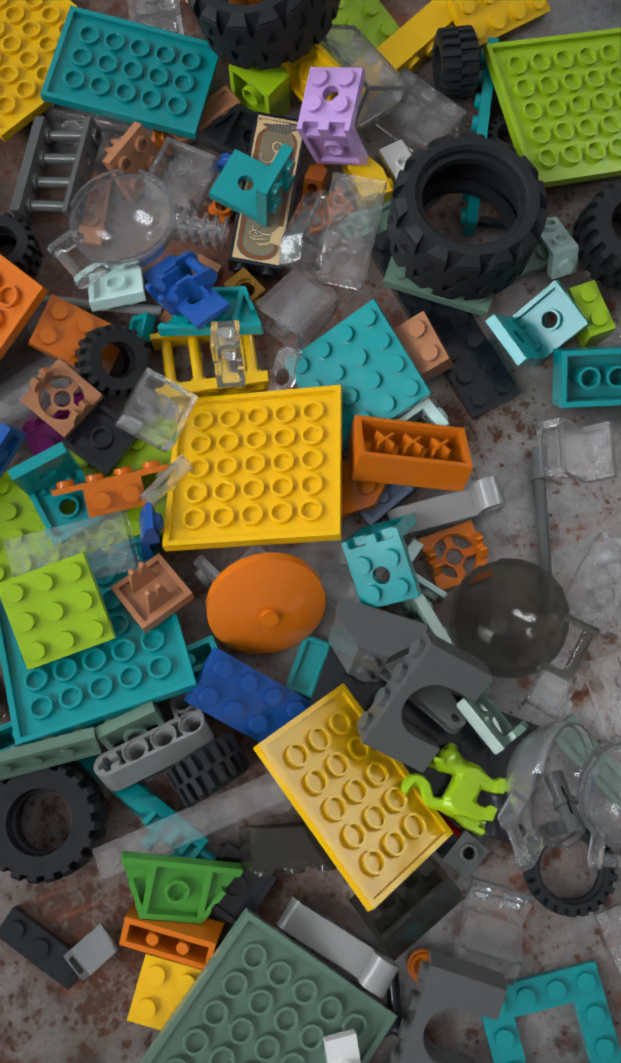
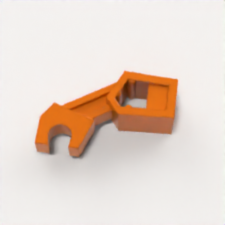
M316 163V166H309L304 177L302 196L320 200L325 190L328 176L327 164Z

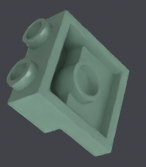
M149 702L118 717L107 719L103 724L94 729L99 741L109 751L168 721L158 704Z

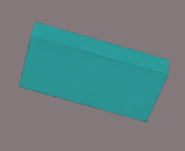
M311 635L302 640L287 679L286 688L312 699L331 647L329 642Z

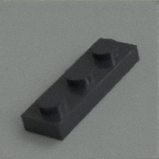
M17 905L13 907L0 925V939L69 990L77 980L78 975L63 956L73 947Z

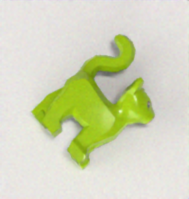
M448 742L439 750L428 765L437 771L452 775L451 781L442 797H435L431 783L424 775L417 773L409 774L403 779L401 791L404 794H408L413 786H418L423 803L429 808L441 811L443 814L454 818L463 828L479 836L484 835L485 824L487 821L494 820L497 808L492 805L485 807L479 805L476 801L480 791L496 795L498 793L504 794L509 781L500 777L496 779L490 778L479 765L464 760L456 744Z

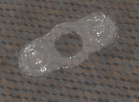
M285 345L278 350L274 367L269 374L270 384L268 391L292 388L296 381L295 371L297 362L302 359V353L299 348L294 345ZM281 369H286L290 375L289 381L284 385H280L276 381V374Z

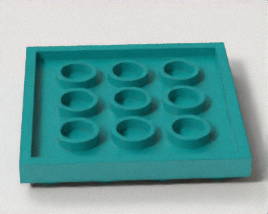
M372 299L285 362L298 388L341 385L342 454L348 451L347 439L355 415L395 420L433 394L375 299Z

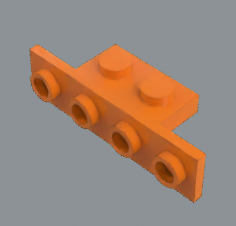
M159 459L142 463L143 468L133 471L131 466L114 469V475L103 477L102 472L86 475V481L74 484L73 479L56 482V488L50 489L52 496L82 490L89 518L98 517L145 505L147 499L141 476L169 470L168 464H160Z

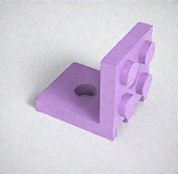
M310 67L296 129L318 164L365 166L367 164L368 154L354 127L366 75L363 68ZM338 92V96L332 101L326 100L330 93Z

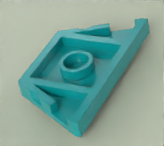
M246 286L211 287L230 304L231 308L225 314L219 315L215 321H210L203 329L200 328L198 330L181 315H174L166 324L161 322L157 327L160 336L263 334L264 330Z

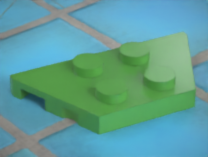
M122 851L121 854L122 864L126 870L129 887L134 896L135 906L140 919L202 924L210 915L213 906L219 903L226 895V888L235 877L239 878L243 872L241 863Z

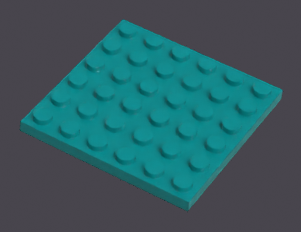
M140 537L86 554L116 634V638L27 670L0 598V660L16 746L41 741L47 737L60 736L127 713L146 703L153 702L154 704L192 691L195 687H198L177 611L145 634L110 588L126 577L129 569L136 570L139 562L143 561L145 563L148 561L143 559ZM159 546L155 547V555L160 553Z

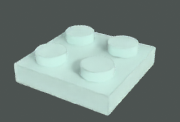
M140 261L87 271L89 304L92 312L105 311L113 307L127 304L134 305L146 301Z

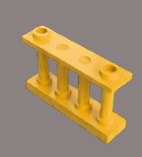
M159 332L150 334L154 350H162L166 382L163 385L156 386L161 405L177 404V399L269 391L267 370L261 371L258 369L253 337L261 334L160 336ZM243 338L247 371L243 374L234 375L230 369L226 340ZM216 342L220 375L207 379L203 374L199 344ZM189 345L193 378L191 381L179 382L176 380L172 348Z

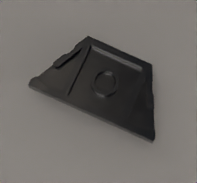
M237 104L226 115L212 121V125L203 132L199 130L194 142L219 154L228 153L232 155L233 151L237 149L248 155L256 112Z

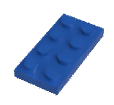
M213 647L196 678L198 687L189 691L184 699L190 705L258 742L263 741L308 709L312 703L216 647Z

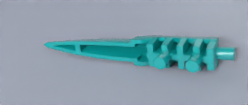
M101 754L75 760L107 789L94 772L95 760ZM138 781L119 791L107 789L136 816L143 819L141 823L147 830L151 831L142 842V845L151 852L157 843L162 840L168 848L175 851L171 856L216 860L217 857L206 849L210 839L142 782Z

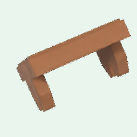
M58 358L50 368L47 366L41 368L38 377L33 376L29 384L31 389L20 401L66 439L102 400L103 395ZM58 378L72 380L67 388L57 389L49 383L51 380ZM81 388L84 400H81L77 406L74 403L73 395ZM42 389L51 395L52 404L46 411L43 410L40 402ZM66 392L70 395L71 402L69 405L59 407L55 404L54 399L58 393ZM58 411H70L68 419L53 418Z

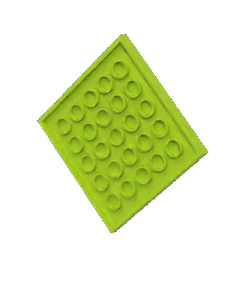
M621 28L485 45L483 54L514 148L520 157L525 155L538 171V180L544 182L545 188L621 176Z

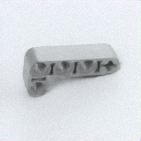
M491 476L474 482L470 488L463 490V492L457 491L400 506L388 511L387 515L389 519L414 513L417 524L403 536L404 539L456 526L470 520L475 521L495 515L504 508L506 502L498 477Z
M188 692L171 697L170 707L174 719L101 754L95 760L94 772L110 791L122 790L179 762L190 753L213 740V731L206 713L184 701Z
M292 896L277 923L282 930L356 976L358 982L364 988L380 998H384L399 970L397 961L388 953L296 896Z

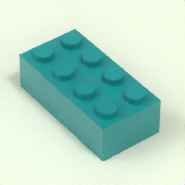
M621 345L554 348L552 404L560 408L621 405Z

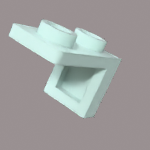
M557 217L547 218L540 241L549 252L547 274L553 280L576 273L579 246Z
M429 398L408 410L400 419H395L414 422L421 418L427 424L449 425L448 417L444 410L440 407L436 408Z
M413 539L410 545L406 544L412 563L424 545L416 539ZM416 574L421 592L426 599L432 602H436V600L442 602L446 598L448 593Z

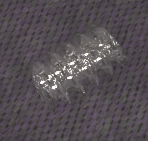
M184 207L181 214H178L176 209L172 218L171 238L174 241H178L181 238L184 243H189L192 240L193 245L196 246L202 241L203 247L208 248L212 244L215 250H219L223 245L224 249L229 237V217L226 216L223 223H220L218 214H215L213 220L209 221L208 212H205L202 219H199L198 210H194L190 217L188 215V208Z

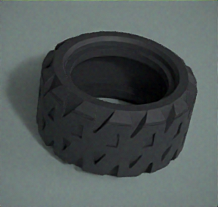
M229 0L187 1L210 48L221 59L227 57L231 65L248 70L251 66H258L259 70L279 68L282 63L288 61L293 63L307 55L311 46L320 44L330 31L332 20L337 17L341 0H266L252 5L233 4L228 2Z
M462 133L461 137L453 138L451 135H446L430 141L426 151L420 147L405 161L404 170L399 171L395 182L387 220V239L391 241L389 250L398 267L405 266V276L419 288L429 287L433 289L431 294L449 300H454L459 296H464V301L483 299L492 292L494 294L501 292L510 286L517 276L522 274L544 230L548 216L546 210L548 197L544 182L538 180L537 169L525 155L520 157L512 145L495 138L493 141L486 139L483 134ZM462 193L472 195L484 200L497 211L505 226L506 234L484 244L456 242L445 237L432 226L425 215L423 207L433 199L446 194Z

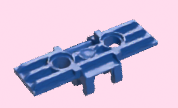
M187 251L178 257L171 254L143 273V278L148 282L145 285L146 290L155 301L170 315L184 316L198 330L200 328L203 329L210 321H215L219 315L225 314L231 308L230 304L210 287L217 281V272L213 268L203 265L198 260L197 255L191 251Z

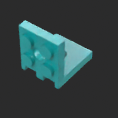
M283 143L270 166L235 149L211 188L209 197L267 227L271 215H275L280 208L283 194L285 191H290L295 177L292 176L295 167L293 148ZM244 180H248L254 186L250 190H242L239 184Z
M554 280L513 316L493 314L485 321L518 366H539L553 355L554 348L563 347L591 324L558 280ZM550 312H554L558 318L556 325L552 328H548L544 321L546 315Z
M62 442L7 470L12 481L30 497L54 545L57 547L109 520L107 515L89 518L82 490L57 496L51 495L50 489L56 488V482L73 479L74 484L86 481L79 463ZM74 501L76 502V510L70 515L63 514L62 506L64 503Z
M414 513L361 527L341 543L361 604L376 608L420 597L422 594L403 537L417 524ZM377 567L387 568L391 575L390 580H380L376 574Z

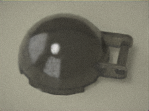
M501 558L498 561L474 568L462 579L454 591L449 606V628L451 629L456 647L485 662L491 674L497 678H521L544 669L574 684L577 679L574 675L593 636L597 637L600 629L570 615L569 605L563 592L564 589L554 577L537 564L522 559ZM570 624L582 630L562 670L550 663L564 646Z

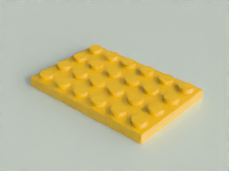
M343 683L261 741L253 749L367 911H371L437 850L453 832L437 810H433L423 803L418 786H413L408 794H404L401 791L403 779L410 774L402 762L361 742L357 724L364 710Z

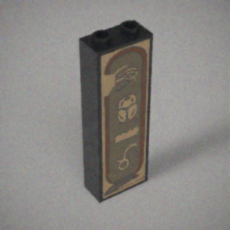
M256 111L248 156L270 166L283 143L292 147L293 161H295L292 176L295 177L290 191H285L283 194L280 208L275 215H271L267 227L237 212L228 258L229 271H233L235 274L244 267L251 275L259 276L263 280H281L305 143L296 129L299 119ZM244 180L241 189L250 190L254 185L251 181Z

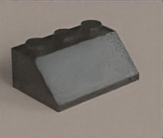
M430 855L375 909L367 911L356 894L349 901L381 946L396 960L457 906L465 896Z

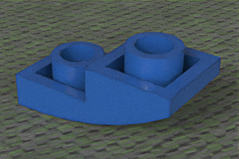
M152 502L145 503L139 517L141 552L144 560H149L155 556V547H158L160 542L159 531L164 530L161 513H156Z

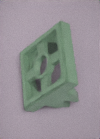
M492 680L484 689V691H486L489 687H491L492 684H494ZM484 691L476 700V703L464 696L456 704V707L496 755L504 750L511 741L521 735L529 726L523 720L513 727Z

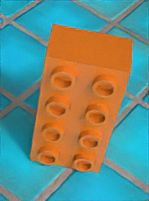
M361 415L354 416L347 439L352 480L463 492L473 470L464 428Z

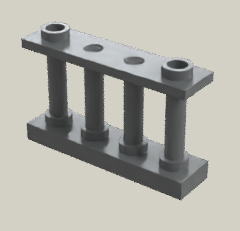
M35 116L9 209L14 215L21 217L23 222L26 221L27 224L32 225L37 211L63 212L74 226H79L81 216L85 210L84 204L98 149L103 139L101 129L91 116H86L83 130H54L44 116ZM55 142H79L77 154L52 153L53 145ZM49 165H73L71 177H45ZM43 188H67L64 201L39 200Z

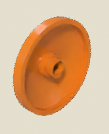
M259 553L234 562L216 577L207 594L206 613L212 632L226 646L243 653L269 654L288 649L308 637L323 617L326 597L320 577L305 561L284 553Z

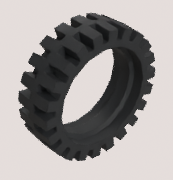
M562 821L548 823L542 829L539 828L535 831V835L527 841L528 846L524 848L522 854L524 855V861H521V868L524 870V874H522L524 881L527 883V888L534 898L548 910L562 916L584 917L588 916L589 912L595 913L600 910L599 906L601 904L605 905L609 901L607 896L613 894L615 890L612 887L613 882H617L618 876L615 874V869H618L617 862L613 860L612 856H614V853L608 847V842L597 831L584 825L586 831L583 834L573 837L585 842L594 852L598 864L597 878L593 887L584 896L575 899H565L552 894L543 883L540 874V859L545 848L554 840L567 837Z

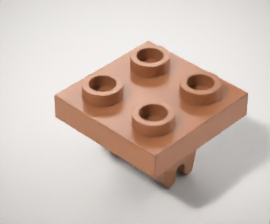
M134 122L121 139L111 140L112 147L107 146L104 148L107 156L102 162L127 199L136 202L166 163L143 125Z
M160 553L145 563L143 561L139 562L136 570L129 569L126 577L110 587L145 634L194 599L193 593Z

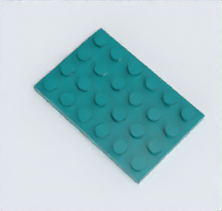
M70 6L40 95L42 101L131 124L134 122L141 123L143 127L196 140L220 57L210 48L206 40Z

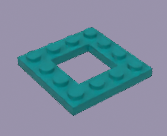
M593 959L506 981L507 993L498 1020L481 1015L493 1063H526L515 1017L568 1003H573L589 1063H621L619 1043L597 965Z

